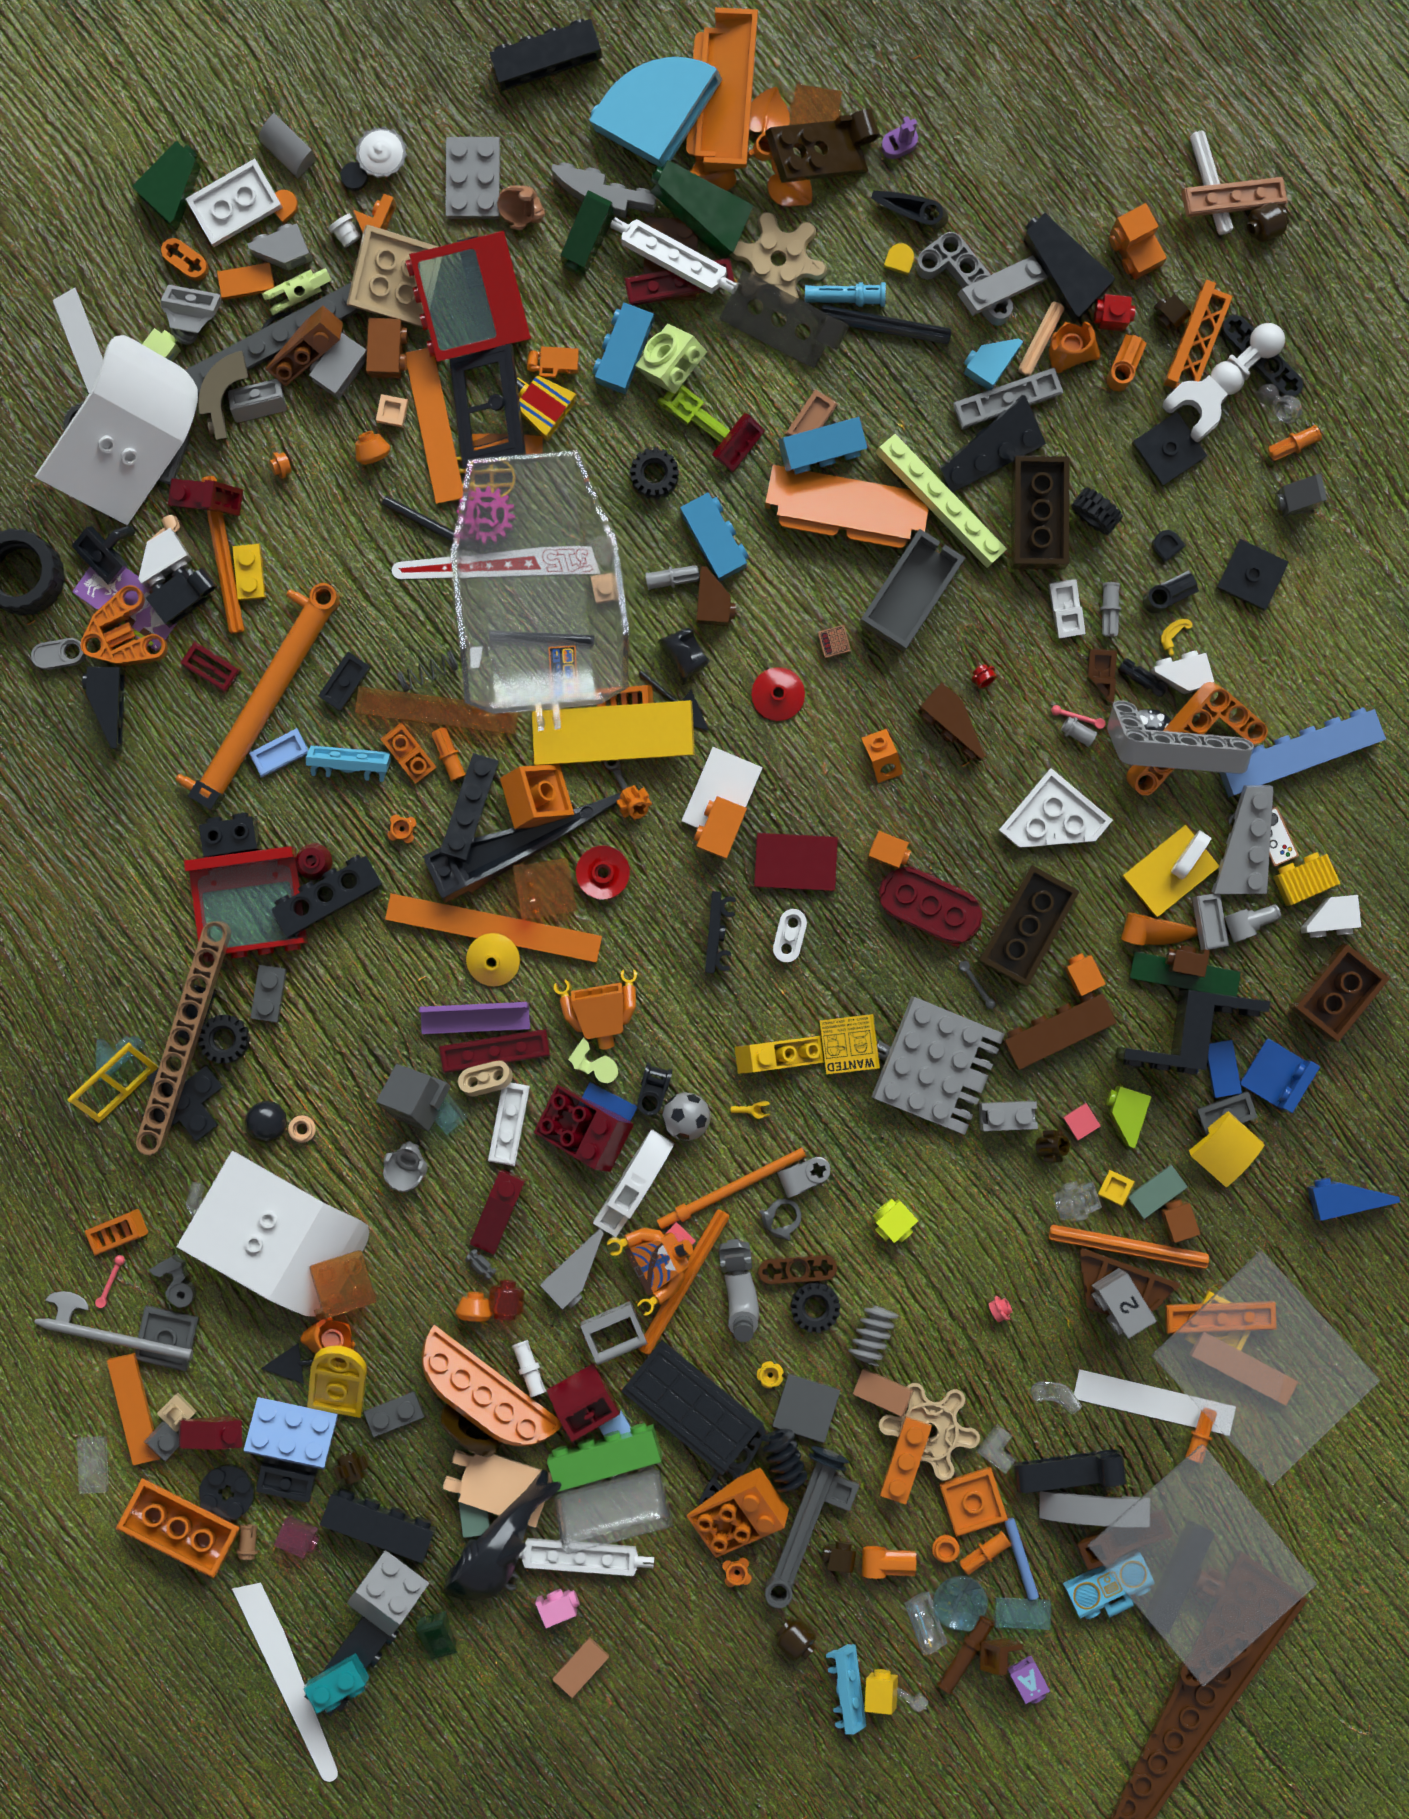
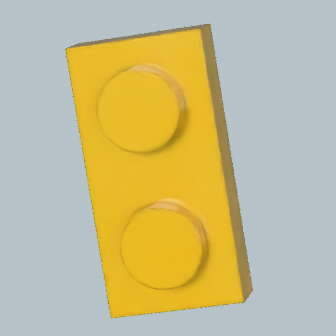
M261 545L232 546L238 600L266 598Z

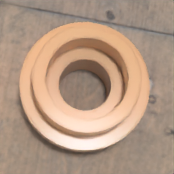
M297 1116L289 1124V1135L296 1142H307L314 1137L316 1125L308 1116ZM300 1124L307 1126L305 1134L299 1133L298 1126Z

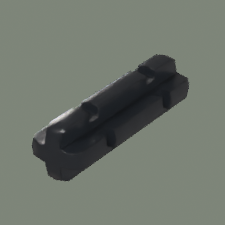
M1128 658L1124 659L1118 670L1126 676L1130 675V679L1144 688L1152 689V693L1158 697H1162L1169 687L1166 682L1161 679L1158 681L1155 675L1141 666H1135V662Z

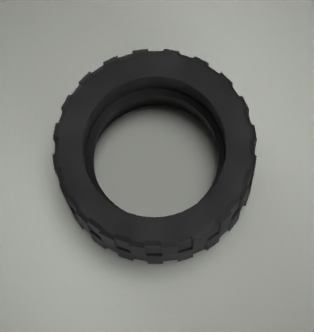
M12 528L0 531V563L9 553L27 548L34 551L40 557L42 573L37 585L25 595L12 597L0 589V608L19 616L38 614V612L49 608L57 600L59 593H61L63 581H65L64 566L57 551L42 538L27 530Z

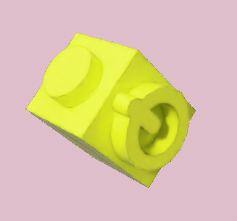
M891 1198L873 1215L875 1222L878 1224L875 1230L885 1241L890 1238L894 1243L898 1239L900 1242L906 1240L913 1233L911 1228L918 1222L915 1216L899 1199L894 1201Z

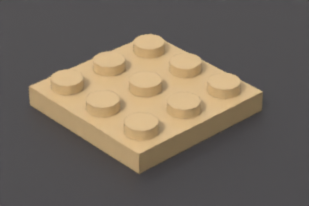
M368 224L365 225L347 305L391 319H401L402 322L423 328L420 314H423L424 310L422 302L416 303L413 287H417L415 276H409L406 260H410V253L438 246ZM442 256L418 263L429 308Z

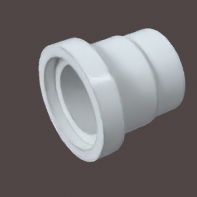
M351 214L344 215L328 227L329 231L336 235L344 247L350 246L361 237L352 222L353 217Z

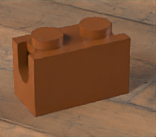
M368 318L366 372L370 378L402 379V371H406L407 355L403 354V344L408 343V328H404V325L401 324V319Z

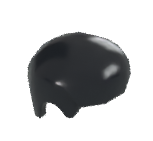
M268 1100L253 1105L247 1112L244 1122L246 1131L252 1139L268 1143L283 1134L287 1125L286 1112L279 1104Z

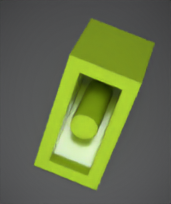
M1116 1086L1115 1090H1110L1106 1105L1110 1106L1108 1112L1125 1145L1135 1148L1152 1096Z

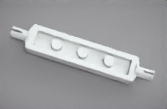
M616 217L614 221L612 220L610 227L622 233L623 246L711 294L719 287L731 294L736 292L738 284L725 278L727 274L726 268L637 219L630 224H626Z
M527 1538L525 1542L526 1547L519 1555V1558H522L524 1568L634 1576L637 1567L653 1569L654 1557L638 1556L636 1546Z

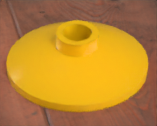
M488 933L481 935L472 942L467 951L466 964L470 974L478 982L487 986H500L508 983L516 975L520 966V954L514 942L508 937L497 933ZM494 958L497 965L490 966L487 963V959Z

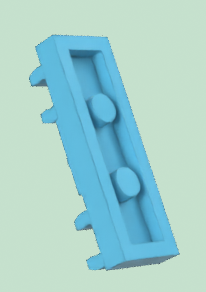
M310 746L306 755V766H312V776H316L318 767H323L326 770V777H330L332 769H338L345 773L364 770V778L367 781L370 779L371 772L375 771L380 775L379 781L383 782L391 762V752Z
M847 1644L838 1650H832L827 1653L826 1658H834L836 1660V1665L829 1667L828 1672L837 1673L838 1675L836 1691L840 1699V1705L834 1708L833 1712L841 1713L843 1720L836 1722L835 1727H845V1734L854 1735L866 1727L856 1644Z

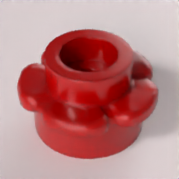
M986 664L977 667L973 671L974 676L971 681L980 689L987 687L997 678L994 672L995 667H987Z

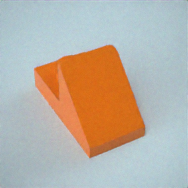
M383 194L381 201L377 200L372 210L373 218L354 210L362 232H364L365 225L367 224L380 229H387L397 206L394 197Z

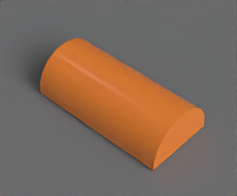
M144 1478L141 1479L116 1527L117 1530L212 1578L217 1575L240 1531L239 1526Z

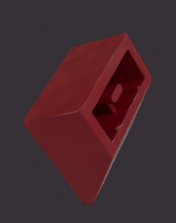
M595 1363L588 1365L547 1389L555 1412L571 1442L620 1415L621 1410Z

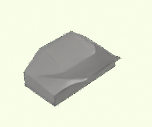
M173 285L167 286L161 299V308L167 315L170 328L198 333L205 323L215 316L221 304V294Z

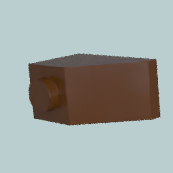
M701 566L697 624L729 627V619L735 620L736 604L731 603V595L709 569Z

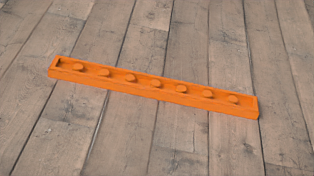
M390 893L385 920L473 938H478L488 933H497L508 937L517 947L592 962L598 961L602 936L392 893Z

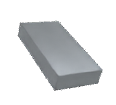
M1220 894L1192 897L1201 950L1229 946Z

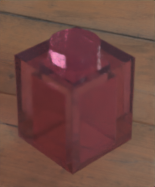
M289 1515L284 1520L274 1546L304 1559L308 1552L313 1554L320 1538L315 1535L319 1528Z

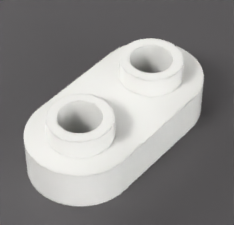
M789 909L780 918L773 945V953L781 962H791L800 953L807 925L806 917L800 910ZM796 918L798 926L795 928L789 927L788 920ZM783 944L791 946L792 950L789 954H784L781 951Z

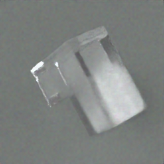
M996 1424L977 1449V1452L1006 1474L1016 1461L1013 1456L1003 1450L1012 1435L999 1424Z

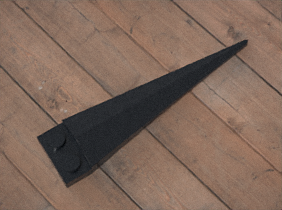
M621 793L573 809L574 815L537 827L511 828L476 837L473 840L466 862L440 855L441 847L424 855V861L441 898L446 903L468 891L470 893L474 892L617 805L616 800L620 799Z

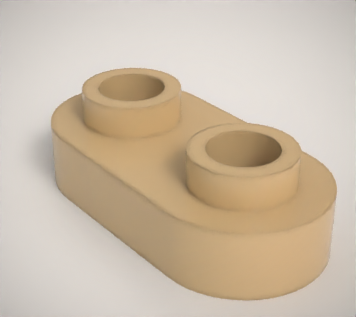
M493 1061L465 1069L458 1078V1085L466 1095L474 1097L506 1088L511 1083L513 1074L512 1070L503 1061ZM503 1074V1077L497 1080V1077ZM478 1081L476 1086L471 1087L473 1082Z

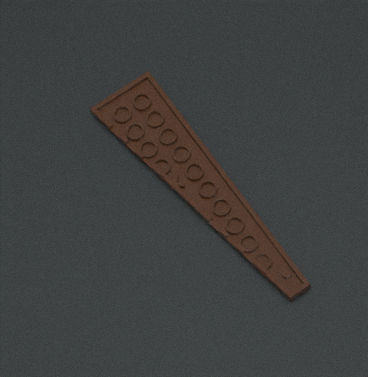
M1240 1549L1224 1579V1590L1221 1596L1214 1600L1187 1658L1233 1630H1242L1251 1638L1253 1643L1252 1651L1243 1659L1198 1686L1185 1684L1180 1675H1178L1109 1819H1154L1308 1601L1305 1596ZM1239 1638L1234 1639L1235 1645L1230 1649L1227 1648L1226 1644L1222 1647L1228 1653V1656L1231 1657L1232 1654L1229 1650L1237 1647L1239 1650L1243 1649L1242 1643L1246 1641L1245 1639L1242 1641ZM1212 1651L1208 1656V1662L1211 1665H1218L1223 1660V1655L1220 1651ZM1201 1658L1198 1661L1202 1666L1197 1669L1189 1666L1187 1668L1188 1674L1185 1676L1190 1675L1192 1678H1195L1197 1676L1196 1670L1203 1667L1205 1672L1209 1669Z

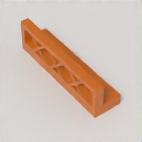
M1206 279L1200 289L1163 385L1176 389L1181 384L1178 383L1181 373L1190 369L1194 378L1193 381L1199 382L1233 297L1214 289L1216 286L1215 282ZM1211 296L1224 301L1222 309L1212 314L1208 307ZM1218 316V319L1215 323L1214 317ZM1209 320L1213 332L1211 335L1201 338L1198 331L1200 324ZM1209 340L1207 347H1205L1204 342ZM1199 344L1204 355L1201 360L1192 363L1189 352L1192 347ZM1197 365H1199L1198 370H1197V373H1196V370H1195L1194 367L1197 366Z

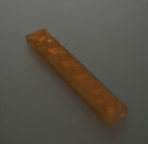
M358 686L355 713L516 735L519 707Z

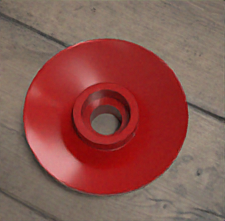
M776 667L762 672L756 678L752 687L751 697L755 709L763 717L773 721H784L795 716L803 706L805 689L801 679L793 671ZM777 688L782 689L784 695L780 698L775 697L773 691Z
M600 845L590 848L580 857L576 866V879L580 888L587 895L596 899H610L619 895L627 886L630 877L627 859L619 850L611 846ZM601 868L608 870L606 878L599 877L598 871Z

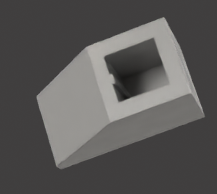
M285 224L279 227L277 232L268 236L267 234L258 235L253 238V242L247 244L254 257L288 271L313 261L297 224Z

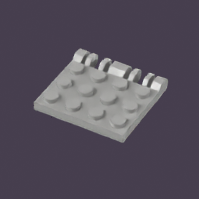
M911 996L871 1097L965 1135L969 1125L951 1118V1115L954 1113L971 1120L973 1114L964 1109L955 1108L956 1102L959 1097L968 1103L978 1104L979 1099L961 1092V1089L964 1086L982 1093L988 1075L971 1069V1064L974 1063L991 1070L993 1064L985 1059L976 1058L975 1054L978 1047L988 1053L997 1054L999 1048L982 1042L981 1039L984 1037L1001 1044L1005 1034Z

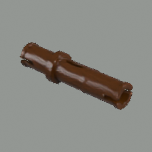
M980 1615L970 1634L964 1636L963 1645L937 1683L938 1687L948 1694L953 1693L954 1688L977 1652H981V1642L985 1641L992 1628L995 1627L996 1624L984 1615Z

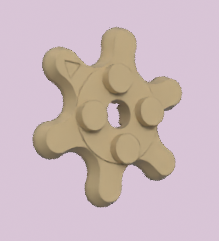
M765 212L759 216L757 221L761 233L760 238L754 243L738 241L734 252L731 254L734 260L746 262L751 269L750 276L741 284V294L747 299H754L762 290L767 288L773 289L778 293L781 306L786 309H792L799 302V295L796 291L798 281L802 278L821 280L827 273V267L822 261L813 260L806 254L807 244L816 235V229L813 224L803 222L793 232L785 233L778 227L776 216ZM781 252L785 256L786 262L781 266H775L771 262V257Z
M911 1383L907 1385V1388L914 1390L907 1412L902 1417L893 1415L883 1416L879 1421L880 1431L885 1435L898 1437L905 1416L935 1425L937 1428L936 1435L928 1438L921 1461L929 1462L933 1466L934 1474L938 1479L949 1480L954 1475V1466L950 1460L952 1450L956 1447L974 1448L980 1441V1435L977 1430L962 1427L957 1422V1412L964 1406L965 1396L960 1390L953 1389L947 1392L941 1401L932 1402L926 1397L922 1385Z

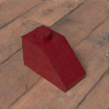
M233 1416L179 1420V1448L209 1450L242 1448V1420Z

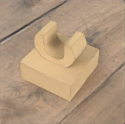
M177 1393L157 1414L175 1432H178L179 1420L191 1419L197 1411Z

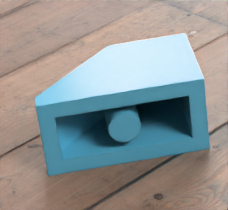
M1018 338L981 345L977 352L972 350L964 362L967 365L964 374L988 391L993 389L1019 351L1023 341Z

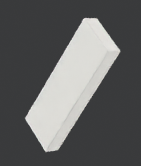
M511 1082L506 1088L501 1089L488 1158L489 1162L515 1166L530 1086Z

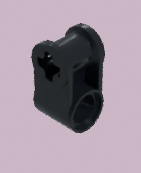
M647 1062L637 1104L643 1114L652 1116L660 1111L665 1093H667L673 1069L657 1068ZM651 1075L662 1077L663 1080L651 1077ZM646 1096H653L657 1099L658 1105L655 1110L646 1111L642 1107V1101Z

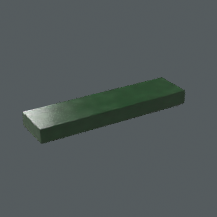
M1133 952L1129 973L1130 979L1237 997L1241 976L1240 971L1207 965L1205 977L1199 978L1168 971L1169 965L1165 964L1166 957Z

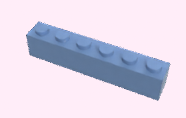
M1365 707L1349 713L1351 718L1341 721L1340 717L1325 721V727L1319 730L1311 726L1299 731L1300 736L1294 739H1290L1289 735L1274 740L1275 746L1265 749L1264 744L1254 747L1245 773L1219 772L1228 797L1241 793L1244 785H1264L1386 740L1375 709L1366 712Z

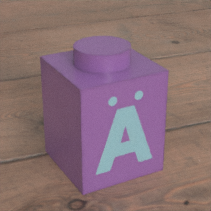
M1032 1656L1007 1668L1025 1704L1029 1702L1032 1704L1037 1703L1046 1697V1693L1050 1692Z

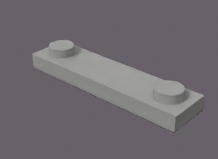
M1031 256L962 288L957 295L972 316L1043 283L1048 276L1034 256Z
M1055 368L954 402L953 408L961 430L997 418L1004 410L1010 408L1022 394L1026 396L1030 406L1062 395L1063 390Z

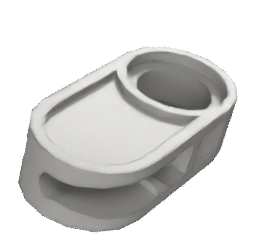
M67 638L36 645L31 652V659L39 668L51 670L78 665L85 660L86 654L81 650V642L79 640ZM76 644L80 649L79 655L74 659H69L66 656V649L69 645Z

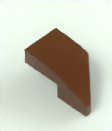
M1089 648L1087 676L1109 701L1114 702L1117 650Z

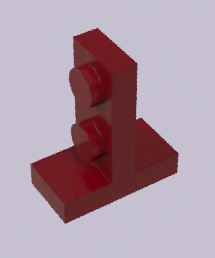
M171 478L168 505L240 516L243 489L213 480L200 482Z

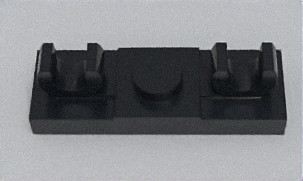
M712 891L705 973H715V966L722 971L730 970V966L721 965L720 958L724 955L731 956V952L723 950L718 953L719 941L724 942L725 925H720L721 913L726 917H734L735 912L726 911L725 904L727 902H736V898L728 896L721 900L722 892Z

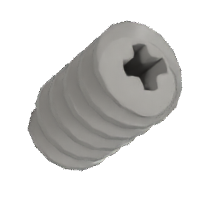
M873 1305V1308H864V1311L870 1317L860 1318V1321L866 1326L865 1329H856V1332L862 1338L852 1340L858 1346V1349H849L848 1352L859 1360L879 1366L874 1361L883 1359V1355L878 1349L887 1348V1345L881 1339H890L891 1335L885 1329H893L895 1325L889 1319H897L899 1315L885 1308Z

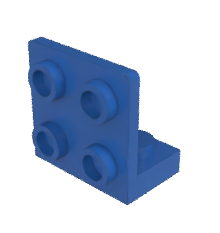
M1266 1039L1241 1079L1240 1085L1282 1111L1293 1113L1320 1066L1312 1061L1303 1060L1271 1039Z

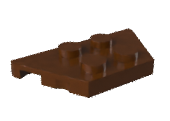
M1082 1247L1079 1249L1085 1306L1094 1311L1109 1316L1107 1310L1103 1311L1102 1308H1099L1091 1294L1095 1291L1091 1285L1118 1268L1129 1275L1151 1312L1163 1304V1301L1180 1286V1283Z

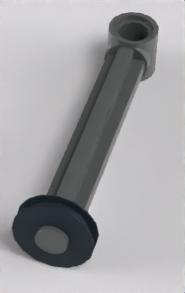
M812 1446L811 1449L814 1453L808 1454L816 1463L776 1569L765 1584L766 1600L769 1605L775 1608H783L792 1600L795 1577L836 1469L847 1470L844 1464H848L849 1460L832 1450ZM775 1586H782L786 1589V1592L782 1596H775L771 1590Z

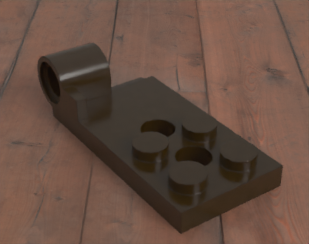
M863 109L851 115L839 116L834 121L770 127L765 131L781 183L866 173L868 168L861 146L872 143L880 137L872 109ZM815 145L821 149L822 154L815 150ZM793 148L799 150L801 157L794 153Z

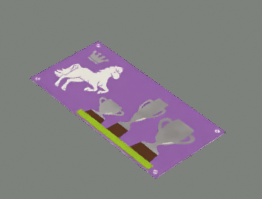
M89 567L72 591L74 594L99 610L124 586H135L143 592L145 604L140 611L130 616L128 620L119 623V625L121 626L129 622L138 639L150 634H157L164 638V640L168 637L175 625L169 628L147 601L146 597L150 595L151 586L146 588L139 581V576L125 568L114 583L107 585ZM127 592L125 596V603L132 606L137 603L139 598L137 592ZM154 639L148 643V646L158 651L161 642Z

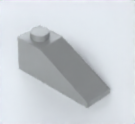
M599 1228L541 1283L540 1286L561 1309L567 1305L572 1308L582 1298L579 1293L583 1290L604 1234L603 1229Z

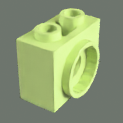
M667 324L660 333H657L648 341L644 348L643 356L635 366L650 382L675 394L707 351L693 335Z

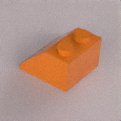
M560 764L520 766L500 778L514 829L537 827L574 815Z

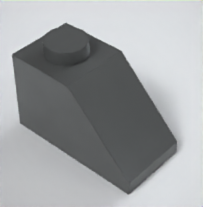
M1321 474L1287 484L1279 489L1278 495H1276V505L1279 511L1282 510L1283 517L1315 511L1327 501Z

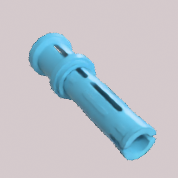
M859 282L856 286L805 285V303H856L858 307H862L863 304H880L881 307H885L886 282H882L881 285H864L863 282Z

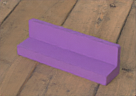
M529 1002L419 1007L422 1034L530 1029Z

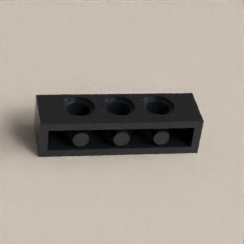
M356 855L345 862L347 865L345 868L339 871L333 868L321 875L323 880L313 884L310 881L299 887L298 891L300 893L291 898L289 895H285L274 902L276 906L271 911L287 938L295 936L382 887L383 884L367 856L361 858L360 855ZM348 874H353L357 878V884L352 889H346L342 884L343 878ZM326 887L331 888L333 898L329 902H321L319 899L320 890ZM300 901H307L310 907L309 912L304 916L297 915L295 911V906Z

